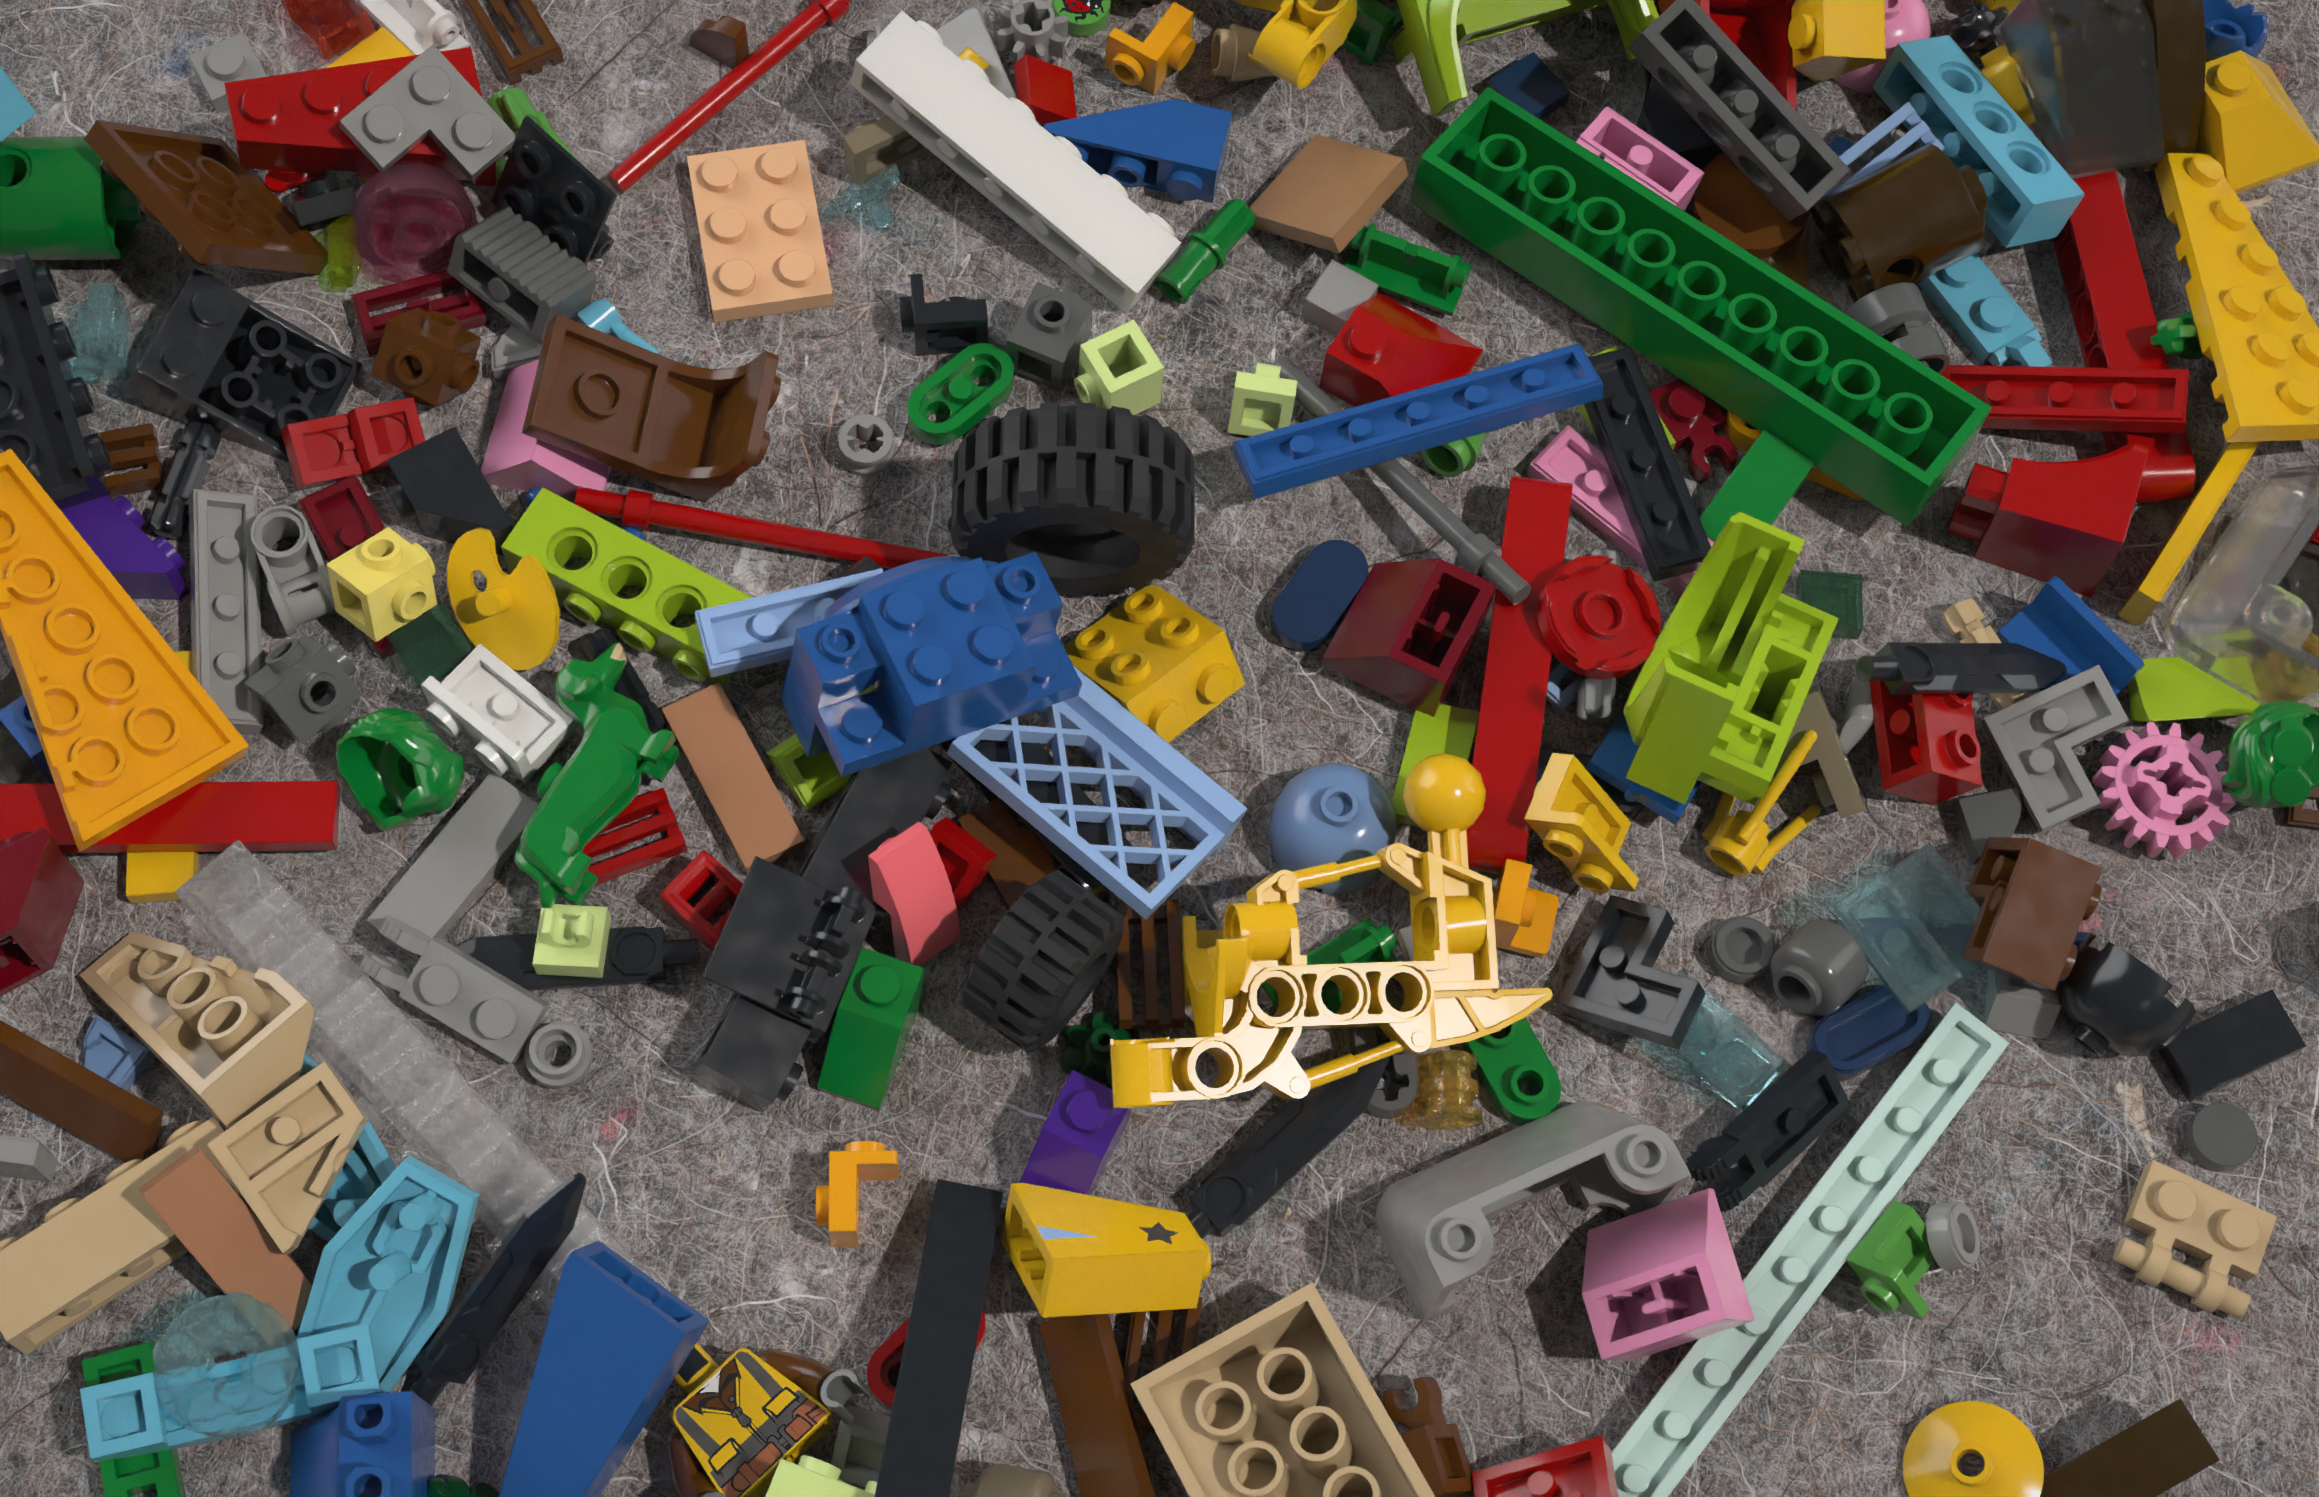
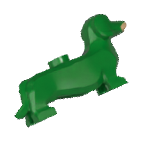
M616 642L593 661L579 659L569 661L557 675L555 699L562 710L583 728L584 737L565 766L557 762L553 763L543 775L537 789V796L542 800L525 825L520 838L521 843L515 852L514 860L521 871L538 883L542 908H552L556 902V895L564 898L570 905L582 906L599 880L597 875L587 870L592 863V859L583 854L585 845L630 805L638 793L641 774H646L662 783L680 756L678 747L673 745L676 740L674 732L662 729L653 734L649 730L642 707L637 702L614 691V687L621 677L627 662L624 648Z

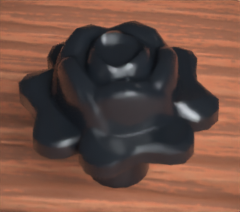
M1980 2L1976 6L1966 7L1957 18L1950 22V28L1953 33L1951 38L1963 52H1977L1980 57L2001 46L1998 37L2001 34L2002 28L2010 21L2006 6L1991 10L1985 3Z

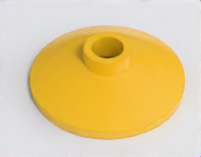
M1961 1401L1936 1409L1917 1425L1905 1448L1903 1477L1909 1497H2040L2044 1484V1465L2034 1436L2016 1416L1990 1403ZM1966 1454H1977L1985 1461L1984 1469L1979 1475L1968 1477L1958 1470V1463Z

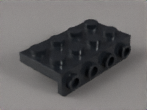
M23 251L12 255L15 269L0 273V453L12 449L57 507L62 510L109 495L110 492L103 472L113 469V465L99 432L91 434L85 415L95 413V408L82 376L73 378L68 360L77 357V350L65 321L56 323L51 304L60 302L54 279L46 265L37 268L27 252Z

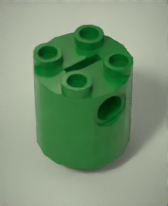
M86 136L6 137L0 142V260H13V254L23 251L27 252L31 260H119L127 254L130 247L132 230L138 223L145 222L147 215L139 207L140 199L127 185L116 180L101 166L102 158L84 140Z

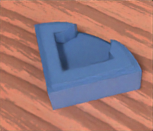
M98 1015L90 1024L84 1038V1067L126 1091L133 1086L155 1058L149 1049Z

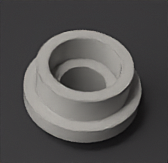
M552 1022L538 1028L531 1035L525 1047L524 1058L529 1073L538 1083L549 1088H565L576 1084L587 1074L592 1064L593 1051L591 1043L582 1029L568 1022ZM564 1047L571 1051V1058L566 1064L553 1066L548 1063V1056L554 1049Z

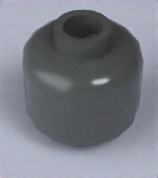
M1811 920L1799 927L1775 951L1770 962L1773 988L1777 997L1791 1010L1812 1016H1827L1838 1010L1864 984L1869 973L1868 959L1858 937L1848 928L1828 920Z

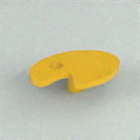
M480 527L464 533L457 539L450 551L447 564V586L452 608L465 634L475 647L479 644L483 645L512 670H530L544 664L553 654L559 640L560 609L555 589L545 568L538 558L528 555L519 561L511 574H507L498 563L495 539L490 530ZM477 570L484 574L487 581L486 589L483 592L478 590L474 584L473 576Z

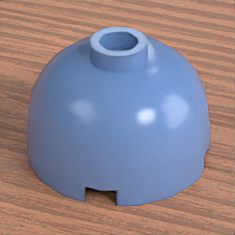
M1327 763L1309 767L1289 780L1272 807L1268 841L1273 859L1281 870L1285 869L1292 872L1330 862L1340 864L1374 856L1382 847L1395 844L1397 818L1390 795L1375 777L1355 766ZM1377 868L1341 877L1339 881L1312 888L1322 889L1321 894L1334 896L1359 891L1378 878L1382 871Z

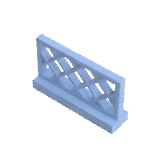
M1074 666L1082 682L1079 695L1036 710L1040 716L1048 721V727L1018 725V718L1015 717L1006 720L1005 724L998 723L956 738L951 743L947 754L1146 920L1209 856L1213 857L1228 842L1247 808ZM980 740L1007 741L1010 763L990 761L977 751L974 746ZM1021 742L1051 744L1054 765L1025 764ZM1065 745L1078 746L1096 761L1097 768L1068 766ZM1026 780L1056 782L1060 804L1040 803L1028 793ZM1070 783L1100 785L1103 806L1073 805ZM1114 786L1128 787L1146 803V809L1117 807ZM1076 822L1106 823L1109 845L1089 844L1078 835ZM1120 824L1149 826L1153 848L1123 846ZM1163 826L1176 827L1197 846L1193 850L1167 848ZM1126 863L1155 864L1159 884L1148 893L1128 876ZM1170 865H1177V866L1171 871Z

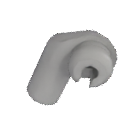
M1854 676L1851 680L1846 710L1840 722L1832 718L1846 754L1849 753L1874 724L1870 683L1861 681L1858 676Z

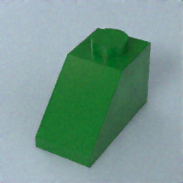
M863 947L861 948L837 1009L817 1085L818 1091L880 1112L926 994L925 968Z

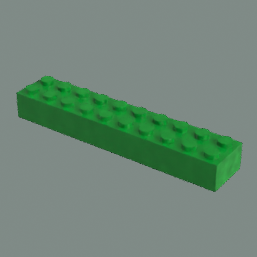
M1487 87L1420 156L1410 203L1761 432L1765 429L1813 461L1816 468L1907 527L1970 450L1992 409L1991 406L1490 87Z

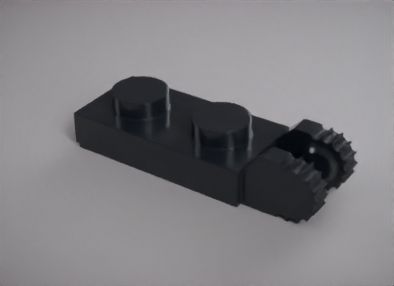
M1810 1049L1721 1131L1722 1136L1705 1140L1697 1147V1151L1692 1152V1155L1687 1158L1688 1162L1685 1164L1692 1179H1695L1696 1182L1701 1181V1183L1704 1181L1710 1182L1713 1179L1711 1183H1707V1187L1703 1188V1190L1708 1188L1714 1189L1721 1212L1726 1213L1727 1210H1733V1207L1739 1206L1738 1203L1744 1201L1759 1186L1764 1188L1850 1108V1102L1827 1055ZM1737 1162L1738 1166L1731 1168Z

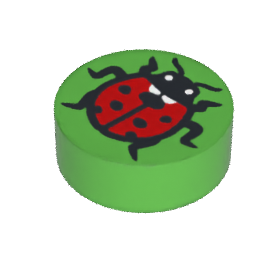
M1053 0V11L1055 17H1068V34L1089 36L1102 30L1108 23L1111 0Z

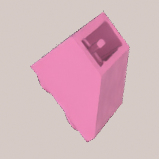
M1708 1188L1588 1230L1582 1296L1601 1360L1633 1361L1755 1321L1714 1189Z

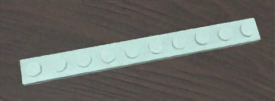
M1955 1003L1949 1009L1742 1280L1755 1321L1697 1339L1611 1451L1618 1497H1668L1844 1264L1848 1256L1860 1243L2009 1045L2008 1041L1959 1004Z

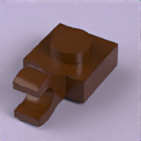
M1418 1377L1413 1380L1418 1394V1402L1414 1409L1409 1406L1404 1389L1384 1391L1383 1403L1385 1410L1392 1420L1405 1425L1409 1429V1431L1401 1433L1402 1439L1435 1497H1461L1474 1492L1472 1471L1456 1423L1446 1424L1442 1410V1393L1437 1381L1433 1377Z

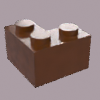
M1988 837L1965 895L1983 903L1962 958L2029 986L2055 991L2058 981H2064L2075 964L2077 946L2073 943L2081 922L2090 918L2099 902L2101 886L2097 884L2102 867L2031 838Z

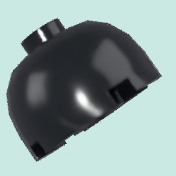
M2091 933L2086 935L2078 945L2076 961L2070 974L2064 981H2059L2058 994L2061 999V1008L2076 1024L2069 1033L2070 1036L2099 1057H2103L2108 1049L2127 1057L2150 1055L2167 1047L2197 1013L2193 1004L2187 998L2177 1008L2165 997L2173 985L2122 948L2108 942L2103 950L2099 951L2097 936Z

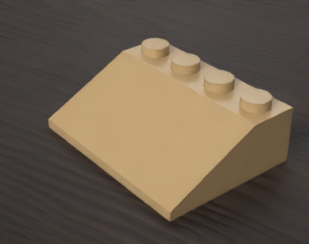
M1313 1282L1131 1383L1138 1400L1190 1497H1435Z

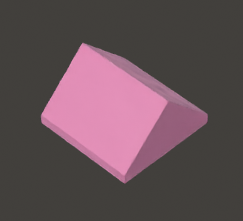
M539 359L513 368L507 377L481 472L488 484L528 491L533 487H543L562 498L575 500L579 486L606 491L612 467L522 433Z

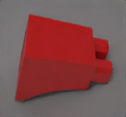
M2133 441L2113 452L2077 461L2044 462L2013 458L2006 472L1974 463L1964 492H1960L1955 502L1947 532L1978 541L1974 554L1975 559L2045 583L2054 576H2057L2073 592L2091 598L2125 542L2146 465L2149 446Z

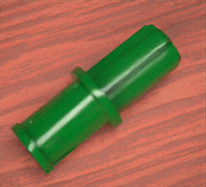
M1240 199L1227 201L1200 232L1193 231L1187 236L1188 245L1156 277V280L1159 281L1157 284L1160 289L1173 301L1185 304L1214 269L1221 270L1227 264L1226 255L1254 225L1256 220L1255 213Z
M2192 312L2183 313L2176 318L2162 319L2157 322L2158 334L2150 337L2153 348H2163L2166 355H2178L2180 358L2187 360L2200 359L2205 356L2201 350Z

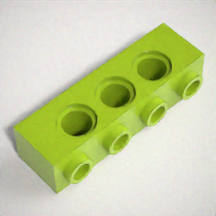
M543 487L501 546L509 574L513 572L524 556H535L545 568L555 589L557 599L563 601L564 607L573 616L588 624H595L599 620L617 630L618 636L626 644L640 652L649 653L653 649L672 659L674 667L690 679L704 682L708 678L715 683L720 682L721 686L725 687L734 672L710 677L696 622L685 628L674 627L670 625V622L682 614L695 615V611L753 597ZM583 557L590 560L586 566L578 570L562 568L567 561L573 558ZM627 586H640L644 588L640 595L631 599H623L616 596L621 589Z

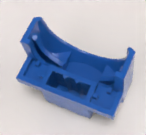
M1036 552L1002 563L985 561L981 557L971 559L957 556H942L913 561L880 573L840 597L813 624L796 629L791 661L780 701L807 758L829 751L841 777L1071 699L1079 695L1082 682L1055 631L1063 603ZM881 679L878 690L858 696L873 683Z

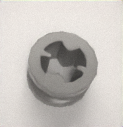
M871 414L855 415L846 420L840 428L838 444L840 460L848 471L863 477L876 476L885 471L892 463L894 455L892 429L885 420ZM860 438L868 443L876 438L877 451L872 453L864 448L856 453L855 440Z

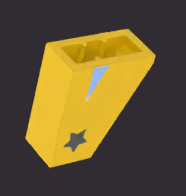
M1011 1183L1001 1242L1042 1318L1197 1308L1202 1281L1206 1280L1210 1274L1211 1254L1207 1242L1200 1238L1185 1213L1028 1183Z

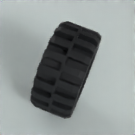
M1059 402L1041 404L1040 408L1027 410L1025 407L1008 410L1005 417L1002 418L994 415L984 420L977 429L973 428L965 436L954 453L951 516L952 544L960 557L971 559L981 557L982 560L997 563L1036 552L1057 593H1068L1070 597H1088V593L1100 592L1104 595L1121 593L1122 589L1130 587L1137 590L1150 586L1153 579L1162 581L1172 575L1176 568H1180L1191 553L1192 546L1195 543L1194 457L1186 443L1170 426L1162 427L1158 419L1146 414L1140 417L1132 415L1129 409L1112 406L1110 409L1096 407L1095 403L1077 402V406H1060Z

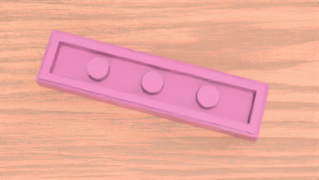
M1567 425L1531 462L1527 475L1535 479L1573 483L1570 509L1649 572L1603 452ZM1707 537L1708 540H1709V543H1710V545H1711V547H1712V545L1714 544V541H1713L1712 539H1710L1709 537ZM1696 571L1660 581L1681 597Z

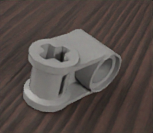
M283 505L269 507L259 513L251 527V540L268 580L266 583L267 589L287 635L290 636L297 633L298 625L326 614L335 612L342 616L335 609L326 566L328 562L323 560L308 522L302 513L293 507ZM292 536L299 538L294 547L281 552L272 550L275 543L284 537Z

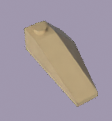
M130 932L79 975L226 1129L232 1127L300 1077L315 1008L276 971L261 967L257 972L238 968L232 959L216 955L213 960L192 955L183 945Z

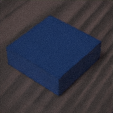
M1534 51L1490 78L1487 87L1492 88L1540 120L1565 105L1570 91Z

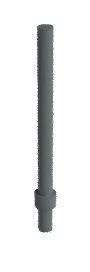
M1280 357L1272 364L1281 366L1279 378L1297 380L1295 399L1315 418L1343 411L1287 357ZM1396 459L1367 466L1458 552L1457 560L1470 573L1479 577L1484 576L1489 582L1496 584V589L1513 605L1521 603L1529 595L1531 586L1501 558L1502 550L1484 533L1475 534Z

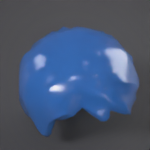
M2203 0L2206 62L2240 50L2256 58L2267 41V14L2264 12H2254L2253 4H2247L2235 9L2229 0Z

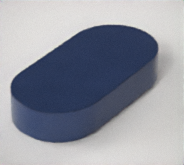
M1328 540L1320 543L1310 552L1280 593L1273 606L1271 628L1274 636L1281 644L1296 651H1310L1320 647L1327 641L1350 609L1368 575L1367 560L1358 547L1344 540Z
M1899 983L1883 985L1820 1019L1808 1035L1806 1052L1812 1049L1826 1054L1839 1081L1853 1079L1913 1047L1923 1037L1929 1027L1930 1011L1928 1005L1920 993L1907 985Z

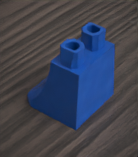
M413 1391L342 1396L338 1407L305 1419L297 1424L291 1433L290 1497H427L430 1479L435 1477V1408Z

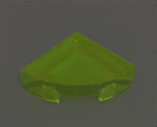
M343 214L327 228L328 271L331 286L353 287L357 281L363 256L365 216Z

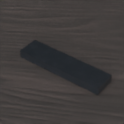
M1630 346L1588 357L1603 382V398L1585 403L1584 406L1653 582L1694 572L1707 555L1711 545L1633 350Z

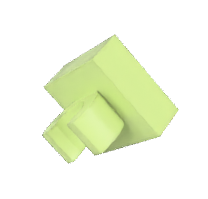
M1257 363L1255 374L1237 371L1227 433L1255 436L1290 426L1297 380L1279 378L1281 366Z
M554 904L549 909L542 908L541 906L532 963L536 974L603 978L611 923L608 907Z

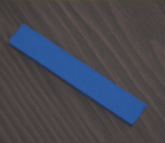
M1580 343L1234 441V457L1254 499L1602 399L1603 382Z

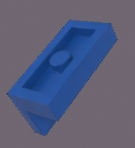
M2054 576L2043 586L2032 603L1996 633L2001 643L2020 644L2057 659L2066 665V672L2041 688V691L2100 665L2117 697L2144 666L2143 660L2057 576Z

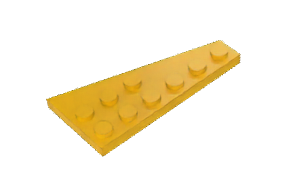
M2167 153L2154 168L2166 217L2178 226L2181 239L2174 246L2178 262L2189 266L2192 277L2185 285L2196 325L2201 350L2206 357L2214 361L2218 376L2211 383L2214 399L2217 402L2225 403L2229 419L2222 425L2226 443L2319 440V328L2307 310L2304 298L2292 286L2279 265L2278 256L2266 244L2253 223L2249 209L2240 202L2224 176V169L2211 154Z

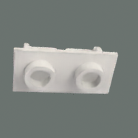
M354 0L413 55L423 53L432 44L439 51L468 48L470 45L459 34L460 28L456 25V16L450 10H445L436 0Z

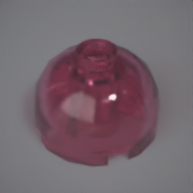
M422 161L398 162L383 173L378 171L364 184L354 204V237L359 255L362 260L364 257L365 260L374 266V272L384 280L396 283L448 269L456 236L478 224L475 208L462 183L439 166Z

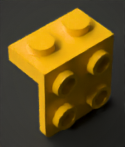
M1157 585L1144 587L1131 594L1126 601L1095 624L1081 631L1076 638L1064 646L1073 666L1167 743L1245 685L1224 629Z

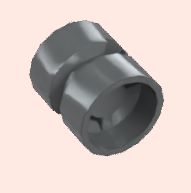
M1901 282L1877 289L1860 298L1846 312V315L1937 373H1943L1950 363L1949 355L1938 331L1932 326H1926L1930 321V313L1918 286L1915 284Z

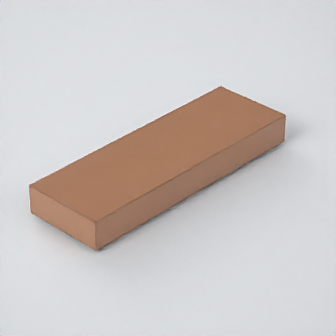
M720 682L662 708L663 717L670 731L674 732L679 748L746 874L755 856L774 864L806 848L803 836Z
M198 1144L139 1188L144 1199L271 1348L301 1325L313 1282L290 1254L281 1252L251 1207Z

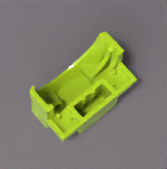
M1397 0L1405 28L1391 43L1398 64L1412 60L1416 61L1432 115L1436 117L1453 112L1455 110L1454 105L1468 97L1458 47L1609 5L1615 17L1628 61L1637 58L1627 47L1659 15L1653 0Z
M1742 512L1731 516L1674 607L1655 642L1654 650L1644 662L1627 698L1623 712L1633 744L1639 746L1627 772L1626 779L1684 805L1697 780L1754 806L1758 798H1763L1839 619L1781 593L1806 540Z

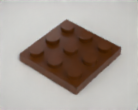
M96 120L84 138L90 147L102 158L101 166L110 176L127 185L140 199L138 203L140 209L151 219L163 224L177 239L176 245L178 250L186 258L198 265L209 266L210 264L236 266L243 270L256 268L276 270L283 274L297 272L320 275L332 258V255L304 226H300L298 219L251 169L240 167L238 155L223 139Z

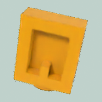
M1507 859L1495 884L1493 893L1496 947L1543 958L1549 951L1559 898L1554 894L1528 887L1532 870L1531 864Z

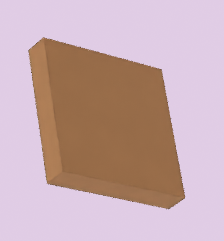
M1315 134L1249 207L1256 215L1252 228L1340 253L1409 176L1410 171L1405 159L1402 157Z

